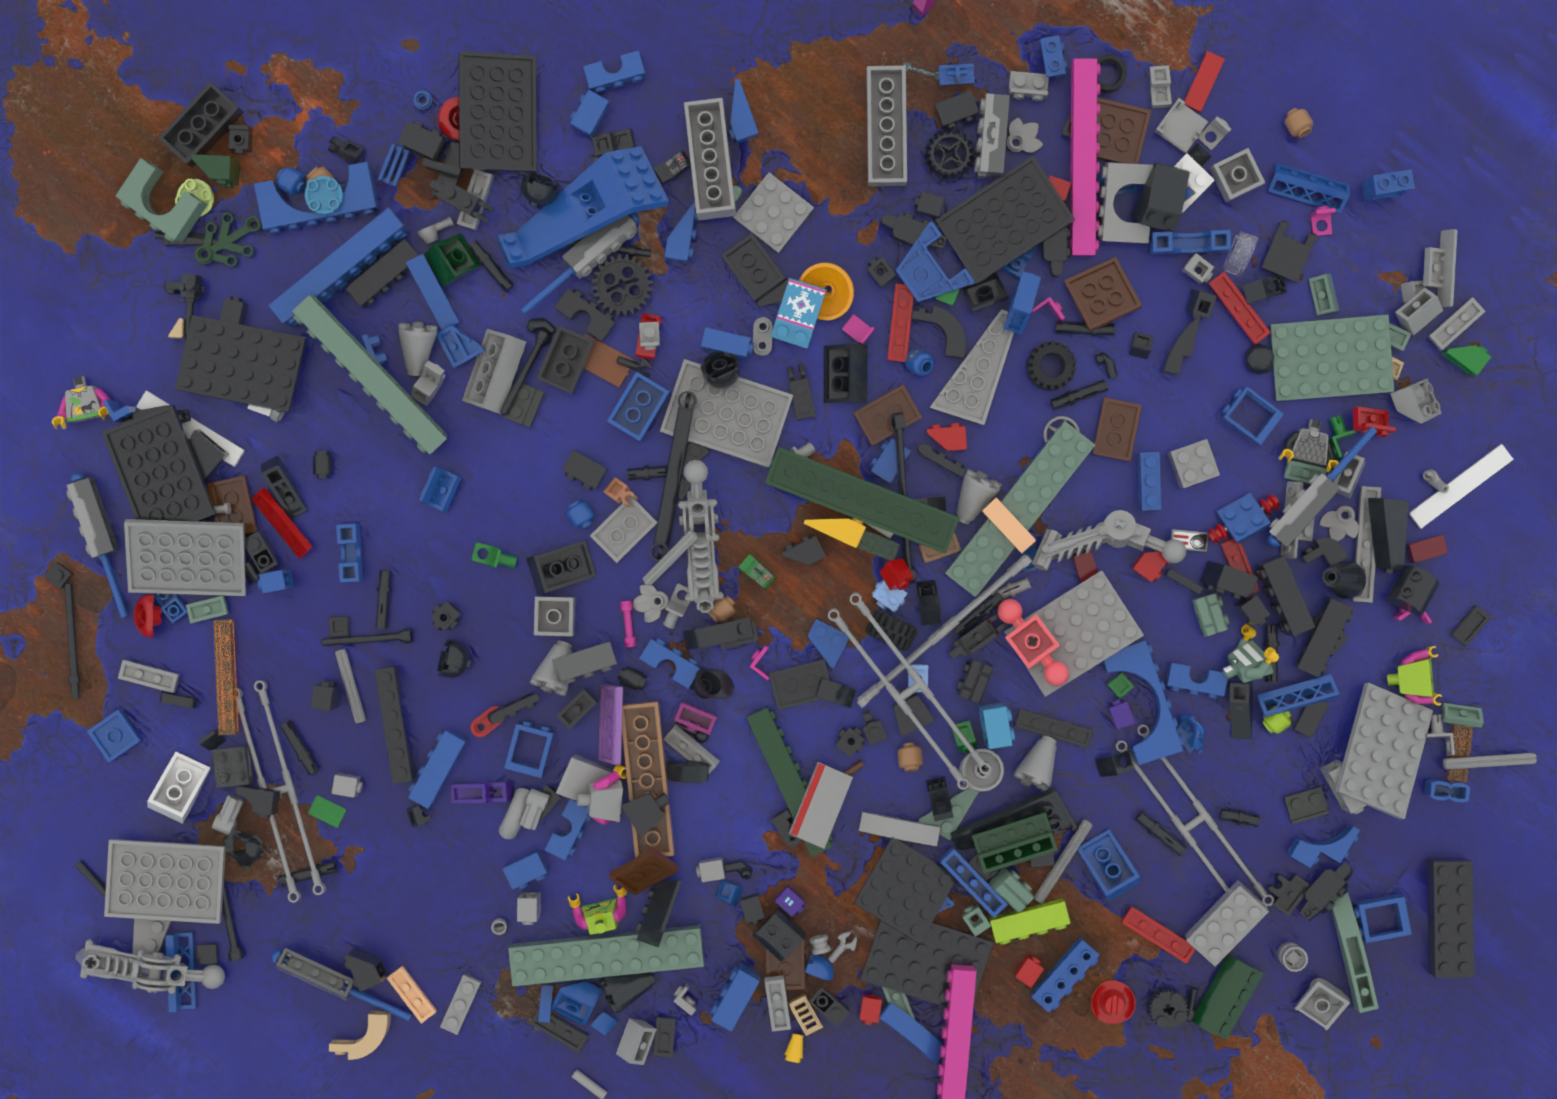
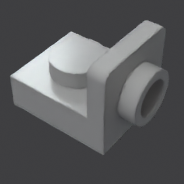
M659 322L639 323L640 346H644L645 350L656 349V346L660 345Z
M686 983L683 987L680 985L676 989L673 1002L692 1016L697 1006L690 996H684L689 989V985Z

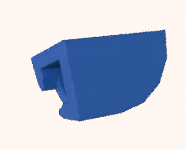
M811 952L805 972L815 977L832 981L835 973L833 964L821 954L813 955Z

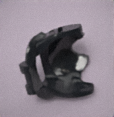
M235 830L228 837L223 838L226 852L236 859L242 868H250L254 861L264 855L262 848L264 842L255 835ZM239 838L241 841H245V849L234 851L233 839Z

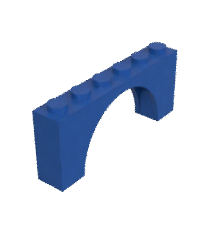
M368 162L348 165L349 179L343 194V201L336 211L326 215L316 212H302L292 208L285 201L277 183L273 180L255 183L254 187L263 230L270 234H275L285 228L296 230L300 228V225L316 226L320 221L331 223L336 222L337 218L341 217L352 219L356 217V214L363 213L365 216L375 214V211L380 209L371 165Z
M1146 640L1127 646L1102 662L1105 673L1127 672L1143 679L1151 687L1157 700L1158 714L1152 731L1141 742L1131 746L1136 765H1142L1182 752V746H1184L1182 736H1178L1176 728H1178L1176 718L1172 717L1170 713L1172 709L1169 698L1166 699L1163 691H1166L1163 680L1159 681L1157 675L1159 667L1156 662H1153L1151 657L1153 654L1150 643L1147 644Z

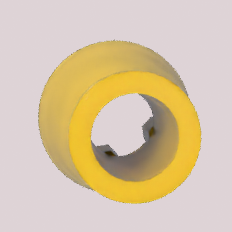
M792 1033V1038L784 1054L786 1055L785 1060L800 1063L801 1059H803V1035Z

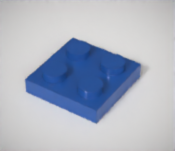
M118 709L87 731L108 763L142 741L121 709Z

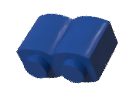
M1439 779L1425 780L1424 794L1436 800L1450 799L1463 803L1469 801L1470 787L1457 781L1444 782Z

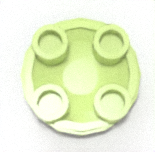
M187 179L179 187L175 203L178 202L184 191L193 193L208 204L200 215L201 217L212 208L214 202L212 189L202 180Z

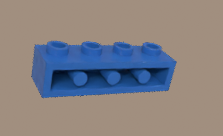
M1079 937L1030 992L1031 997L1047 1012L1055 1010L1061 1003L1060 999L1064 995L1067 996L1071 993L1076 981L1080 982L1086 975L1085 971L1098 962L1099 953L1083 938Z

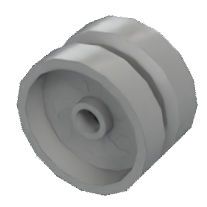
M977 749L981 757L991 764V771L988 774H980L977 771L979 765L973 759L970 752L961 760L959 772L962 776L968 778V788L977 792L989 791L997 787L1001 782L1004 774L1003 763L1000 757L993 751ZM987 765L982 766L984 770L989 769Z

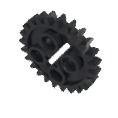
M618 254L617 260L611 256V262L605 260L604 267L598 265L601 271L594 272L597 279H592V282L596 283V286L591 287V289L597 291L593 295L594 298L600 297L597 304L604 303L603 310L609 307V314H612L615 310L617 317L620 316L621 312L627 317L628 311L635 315L634 309L637 308L639 311H642L640 305L647 306L645 299H651L648 292H654V290L649 285L654 284V281L648 280L652 274L645 273L649 268L647 266L641 267L643 264L642 260L636 263L635 256L632 260H629L628 254H626L624 259ZM627 268L633 270V275L630 278L623 276V272ZM609 275L615 276V282L612 285H608L605 282L606 277ZM636 278L639 279L638 282L625 285V290L617 288L607 293L608 289L620 286L621 281L629 283ZM634 286L640 288V293L637 296L630 294V289ZM615 293L622 294V300L619 303L612 301Z

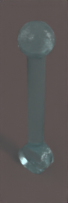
M909 63L902 65L906 66V71L912 70L939 80V72L925 71L912 67Z

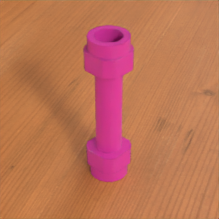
M621 601L620 608L623 611L626 634L624 644L625 647H635L636 636L633 637L631 610H633L632 601Z

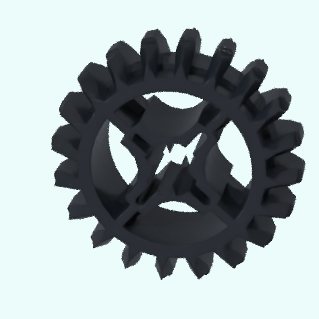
M943 129L941 130L942 136L936 132L934 134L935 139L929 138L928 141L932 145H925V148L929 151L924 152L923 156L929 158L925 159L924 163H931L927 170L930 171L934 168L933 176L940 173L939 180H942L943 176L946 175V181H950L951 175H953V179L956 181L958 180L957 174L963 178L965 176L964 171L970 172L971 169L967 165H974V162L970 159L975 158L976 154L970 152L974 151L975 147H968L972 140L969 139L965 142L966 134L959 137L960 130H957L954 135L952 134V129H949L948 134ZM947 140L956 142L950 147L940 144ZM960 146L965 152L964 162L957 155V150ZM935 148L942 155V160L939 164H937L934 158ZM954 149V152H953V155H952L954 158L949 157V158H947L946 161L944 162V160H945V158H946V153H945V152L950 153V151L952 152V150ZM949 163L959 166L953 170L943 168Z

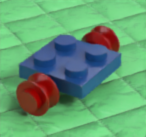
M1248 493L1217 511V515L1224 526L1217 523L1216 529L1213 530L1209 527L1207 535L1212 543L1216 542L1219 545L1221 538L1227 540V533L1229 532L1234 541L1239 544L1271 525L1264 512L1271 515L1272 509L1278 511L1280 502L1275 495L1268 494V499L1264 500L1261 498L1260 505H1258L1252 494Z

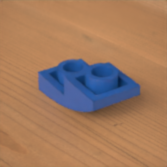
M1038 245L1001 270L1018 280Z
M151 593L160 604V609L172 623L187 613V608L178 594Z

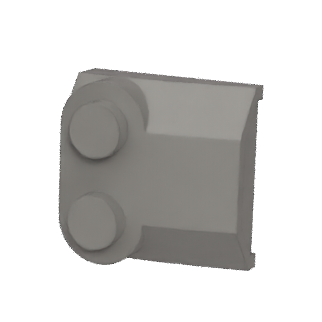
M1316 978L1311 981L1310 988L1295 1006V1010H1299L1323 1026L1325 1030H1328L1350 1004V999L1343 991L1325 979Z

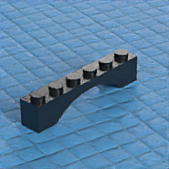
M398 665L379 668L375 670L393 784L413 781L416 779L404 725Z

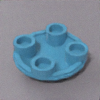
M319 176L308 181L305 189V200L312 211L326 215L333 213L340 207L343 201V191L335 179L328 176Z

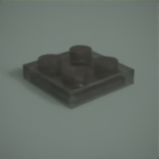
M248 745L211 750L217 788L253 784Z

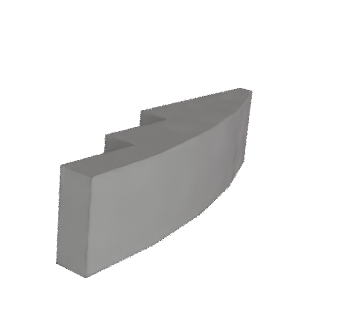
M868 812L861 813L858 829L866 833L937 846L940 833L939 826Z

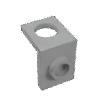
M1217 116L1197 139L1209 150H1212L1230 132L1231 128L1225 120ZM1207 132L1215 133L1216 140L1214 142L1206 141L1205 135Z

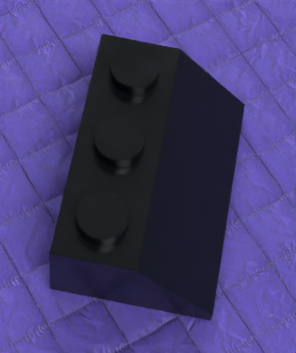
M851 343L824 346V403H867L868 345Z
M682 881L658 882L655 889H650L647 899L651 901L649 905L645 904L641 914L645 916L643 922L639 921L635 931L639 933L638 941L659 947Z

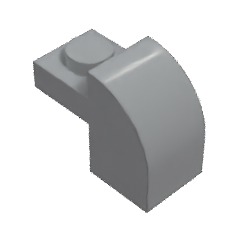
M428 360L424 365L421 377L413 386L411 397L427 406L441 387L446 376L444 375L445 370Z

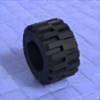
M1050 341L1037 346L1027 359L1026 369L1028 370V377L1031 378L1030 381L1036 384V387L1039 389L1042 388L1046 391H1054L1066 386L1073 379L1076 372L1075 364L1077 362L1076 359L1074 360V353L1070 352V348L1064 346L1061 342ZM1047 355L1056 356L1062 363V371L1056 377H1048L1041 371V360Z
M874 610L872 617L895 647L902 651H909L918 629L881 610ZM869 621L865 632L869 636L886 643Z

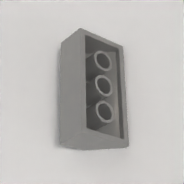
M487 329L481 344L486 351L477 356L462 401L501 414L500 410L512 387L526 342L513 336Z

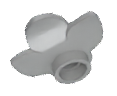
M1019 118L1013 120L1009 126L1010 136L1006 142L1008 149L1012 152L1023 150L1027 153L1040 149L1043 143L1035 138L1038 133L1039 124L1027 123L1023 125ZM1013 140H1018L1019 145L1014 146Z
M1341 506L1336 511H1329L1320 520V526L1328 527L1330 538L1336 541L1344 538L1346 534L1355 538L1359 532V525L1354 519L1355 512L1349 506ZM1342 512L1348 513L1347 519L1341 517Z
M641 585L640 592L642 595L634 599L632 607L636 611L644 612L645 622H653L660 617L661 611L666 608L669 599L666 593L657 591L653 585ZM657 598L661 599V604L656 602Z

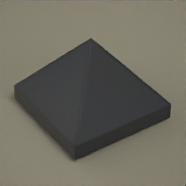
M1198 143L1188 153L1201 167L1212 157Z

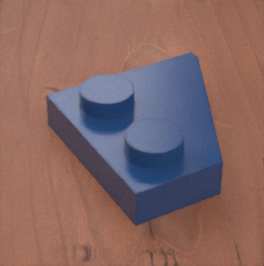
M451 325L437 333V338L453 368L461 366L486 351L482 345L455 325Z
M816 619L807 636L829 666L834 669L849 637L844 632Z

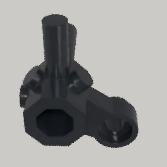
M182 274L181 282L165 281L164 284L167 294H178V291H181L180 297L185 298V336L188 334L191 317L194 314V303H196V300H201V294H204L202 276Z

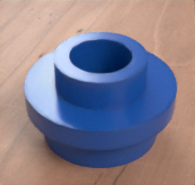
M421 90L414 95L413 103L418 109L426 110L431 107L433 99L429 92ZM426 98V103L421 104L420 99Z

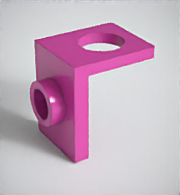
M1329 206L1317 207V210L1310 214L1312 233L1317 236L1332 234L1331 215L1336 212V208L1329 209ZM1323 220L1326 222L1327 228L1325 231H1319L1316 228L1318 221Z
M1051 297L1036 306L1031 314L1047 303L1059 321L1065 318L1061 312L1063 310L1057 301L1054 302Z
M854 314L842 328L845 333L859 344H863L875 329L869 327Z
M1400 608V612L1394 615L1393 618L1400 621L1411 614V612ZM1424 612L1421 617L1423 622L1427 624L1432 623L1427 613Z
M765 645L761 651L757 649L751 659L754 661L750 664V667L766 680H769L770 677L755 666L769 648Z

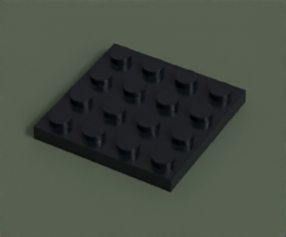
M892 837L853 904L920 944L954 885L956 878L943 867Z

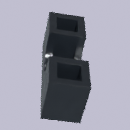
M567 289L555 308L571 320L578 313L587 312L591 317V322L586 331L601 342H604L616 326V323L613 321L614 317L606 311L602 314L597 310L599 306L591 300L588 303L582 299L584 295L576 289L573 291Z

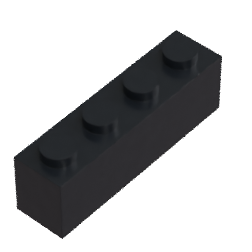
M404 239L346 289L361 307H370L377 301L376 298L380 294L385 295L391 290L390 286L393 283H399L406 277L405 273L409 271L406 261L419 254Z
M1329 596L1327 597L1314 624L1315 628L1310 632L1295 663L1297 668L1318 678L1320 674H1324L1328 665L1326 662L1329 657L1333 656L1336 650L1334 645L1337 639L1340 640L1342 638L1345 623L1349 622L1352 618V607Z

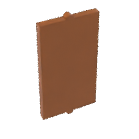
M585 333V337L597 342L586 370L620 388L625 377L629 376L630 368L617 364V358L620 356L632 361L635 360Z

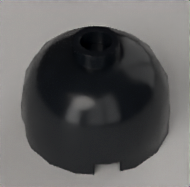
M525 172L521 183V191L524 197L529 200L530 205L540 207V205H548L556 199L561 185L558 182L555 185L550 183L552 179L541 174L531 172L530 176H528V173Z
M716 351L705 357L703 366L701 364V371L705 381L710 386L723 389L730 387L738 380L740 365L735 354Z
M447 639L444 644L447 648L445 651H441L437 671L440 672L438 676L456 678L462 675L465 669H469L471 658H468V650L462 643Z

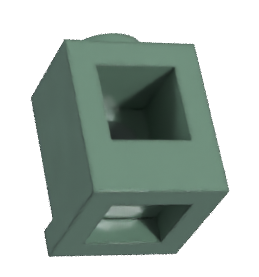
M971 904L963 909L962 917L975 937L991 927L978 904L976 906ZM974 914L978 915V919L975 921L971 919Z

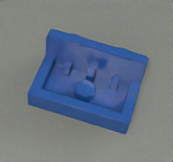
M1059 35L1042 38L1040 44L1046 77L1055 76L1056 80L1064 78L1066 72H1068L1066 60L1064 61L1063 42H1060Z
M434 466L421 492L419 501L447 512L461 477Z

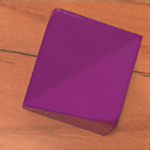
M914 0L912 8L920 17H923L935 3L934 0Z

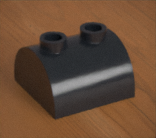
M1405 565L1404 570L1400 572L1386 597V602L1422 617L1439 587V581L1432 574L1419 567Z
M778 906L752 936L781 962L801 943L806 936V932Z

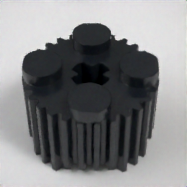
M1160 986V989L1156 988V991L1150 994L1151 997H1148L1149 1001H1147L1146 1010L1156 1025L1164 1029L1166 1027L1174 1029V1026L1178 1027V1024L1181 1025L1186 1021L1188 1005L1184 997L1177 990L1171 989V987L1167 988L1164 986L1162 988ZM1169 1004L1170 1008L1165 1011L1163 1008H1166L1165 1005Z

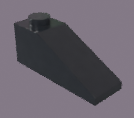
M279 456L262 463L261 474L288 517L292 519L306 512L307 508Z

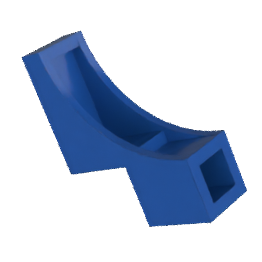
M1348 824L1343 832L1335 838L1316 843L1307 842L1296 837L1287 854L1310 868L1319 861L1320 852L1341 863L1342 860L1344 861L1348 857L1351 845L1357 842L1360 830Z

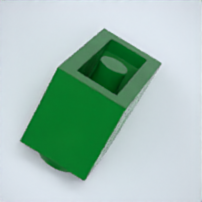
M1480 345L1447 349L1441 353L1471 377L1477 376L1491 358L1487 354V349Z

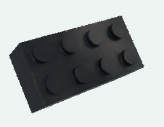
M210 81L158 138L185 164L193 168L196 163L191 158V154L205 155L227 132L229 125H233L244 111Z
M1276 555L1255 564L1257 568L1255 569L1256 576L1264 584V587H1262L1263 592L1271 600V611L1274 615H1277L1280 621L1277 623L1280 631L1285 633V635L1296 636L1315 628L1285 556Z

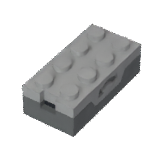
M986 93L985 98L981 99L979 104V114L982 115V118H980L977 127V134H980V138L976 142V153H979V157L976 158L974 164V172H977V178L998 179L1004 173L1010 95Z

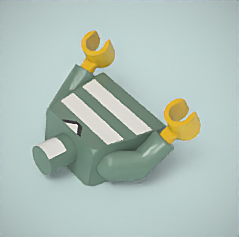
M1245 624L1241 629L1244 637L1240 639L1235 650L1228 655L1229 666L1222 669L1226 679L1237 676L1244 683L1272 674L1271 662H1276L1279 659L1276 650L1272 647L1267 648L1264 652L1253 640L1248 641L1249 638L1252 639L1256 636V631Z

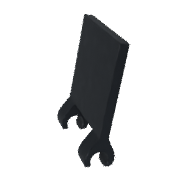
M1282 220L1278 224L1261 268L1297 283L1317 235L1310 233L1307 235L1304 244L1283 236L1289 223Z

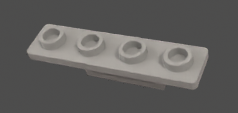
M1456 229L1441 231L1440 249L1425 248L1423 287L1437 288V296L1442 308L1453 306L1457 247Z
M1287 482L1285 508L1289 504L1294 505L1298 500L1296 496L1303 489V482ZM1314 519L1288 547L1281 542V556L1290 559L1297 558L1298 540H1313Z

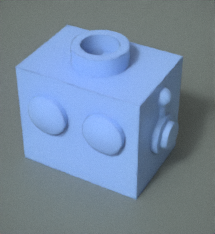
M884 579L882 582L877 583L875 591L872 592V596L878 600L877 605L884 610L888 607L893 612L898 610L900 605H903L905 602L904 598L908 594L904 590L899 589L890 591Z

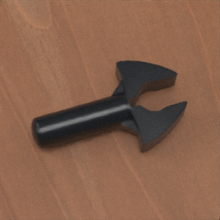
M619 356L616 360L617 364L634 369L645 377L650 376V373L643 372L640 367L647 366L653 369V366L646 358H642L640 362H635Z

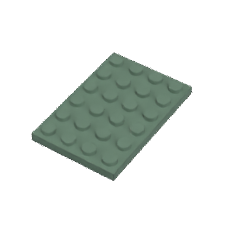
M1389 315L1270 325L1271 346L1274 354L1275 401L1394 392Z

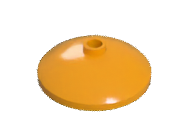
M818 263L809 267L800 277L799 281L826 289L817 319L833 320L842 316L850 308L854 298V286L850 276L841 267L832 263ZM827 286L832 288L831 292L827 291Z

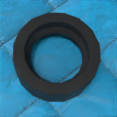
M1108 54L1097 58V64H1114L1119 70V78L1112 85L1102 84L1097 78V83H1100V92L1102 93L1115 92L1123 85L1127 77V67L1124 61L1118 56Z

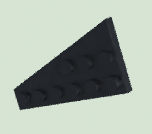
M1053 787L951 832V837L959 850L976 848L972 838L973 834L1045 811L1052 832L1055 834L1062 833V830L1072 829V831H1076L1079 828L1056 787Z

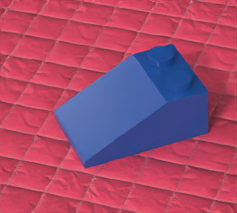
M1110 829L1079 846L1077 849L1107 902L1141 883L1139 874Z

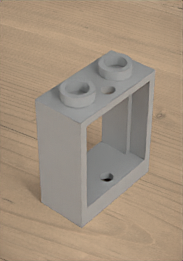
M1335 760L1320 768L1341 809L1351 814L1362 812L1367 805L1335 792L1343 762Z

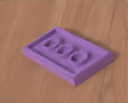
M601 684L598 760L620 765L623 687Z

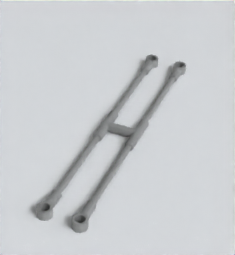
M1026 554L1022 555L1007 569L1006 573L956 616L951 617L929 636L926 642L905 659L910 665L929 647L939 642L965 616L1009 578L1014 577L1032 562L1029 556ZM902 662L885 676L888 682L905 669ZM882 680L877 684L875 683L857 698V703L861 708L869 703L885 686Z
M858 592L852 593L850 602L856 605L861 613L869 619L908 670L907 673L915 683L899 694L848 630L849 627L840 617V611L836 608L830 609L828 618L834 621L842 632L846 633L885 684V688L897 704L912 719L948 766L950 773L957 780L958 787L962 790L967 789L969 786L968 778L962 776L958 769L947 759L914 716L912 709L905 699L920 689L927 699L932 701L971 752V756L979 765L980 772L988 774L991 771V764L985 761L977 750H974L934 698V694L923 679L898 651L870 614V610L862 601L861 594ZM858 596L859 601H853L852 597ZM836 612L838 616L834 618L830 613ZM987 765L989 769L983 770L981 767ZM964 780L967 784L962 786L960 781Z
M263 680L257 681L254 684V689L259 692L261 703L264 705L285 785L273 789L281 790L280 794L288 793L311 867L310 873L314 883L313 893L321 895L326 891V886L321 882L318 869L316 870L298 808V799L290 772L287 770L266 692L268 685ZM260 683L263 684V688H262V689H259V684H260ZM240 688L231 689L229 696L234 700L237 713L240 714L257 773L258 786L267 788L244 714L243 691ZM235 691L238 692L237 697L234 696ZM271 815L269 819L287 878L288 900L294 903L301 899V893L296 889L294 879L291 877L274 815ZM317 886L322 888L321 892L317 890ZM293 893L297 895L296 900L292 897Z
M1140 724L1137 727V733L1145 739L1149 735V728L1144 724ZM1141 727L1146 728V732L1143 734L1140 733ZM1118 740L1115 743V748L1119 752L1128 750L1125 741ZM1119 743H1124L1123 749L1118 748ZM1129 751L1135 770L1224 891L1227 892L1229 888L1189 833L1190 830L1203 821L1217 834L1253 883V887L1260 895L1261 901L1266 906H1271L1274 903V898L1256 881L1222 835L1218 825L1199 799L1195 798L1167 758L1163 757L1161 760L1199 812V815L1186 825L1181 822L1177 815H1174L1141 768L1136 765L1134 756ZM1270 897V902L1265 903V898Z

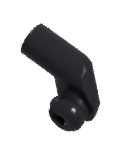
M533 318L527 324L528 331L534 332L537 329H543L550 336L557 329L545 318Z
M743 861L725 863L726 873L737 871L743 879L748 880L751 878L752 870Z

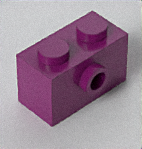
M682 701L674 721L686 725V729L697 732L698 730L710 735L718 715Z

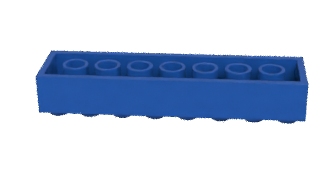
M388 207L268 306L283 324L297 327L300 324L293 318L294 313L292 310L306 297L313 294L321 303L323 301L324 303L328 302L333 298L334 292L338 289L339 291L343 290L349 284L348 281L350 279L359 277L366 266L375 264L378 261L377 257L382 253L387 254L393 249L392 245L397 241L401 242L404 240L410 230L398 215Z

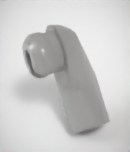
M1429 469L1423 473L1424 480L1428 481L1431 486L1441 493H1446L1449 490V486L1440 479L1436 471Z

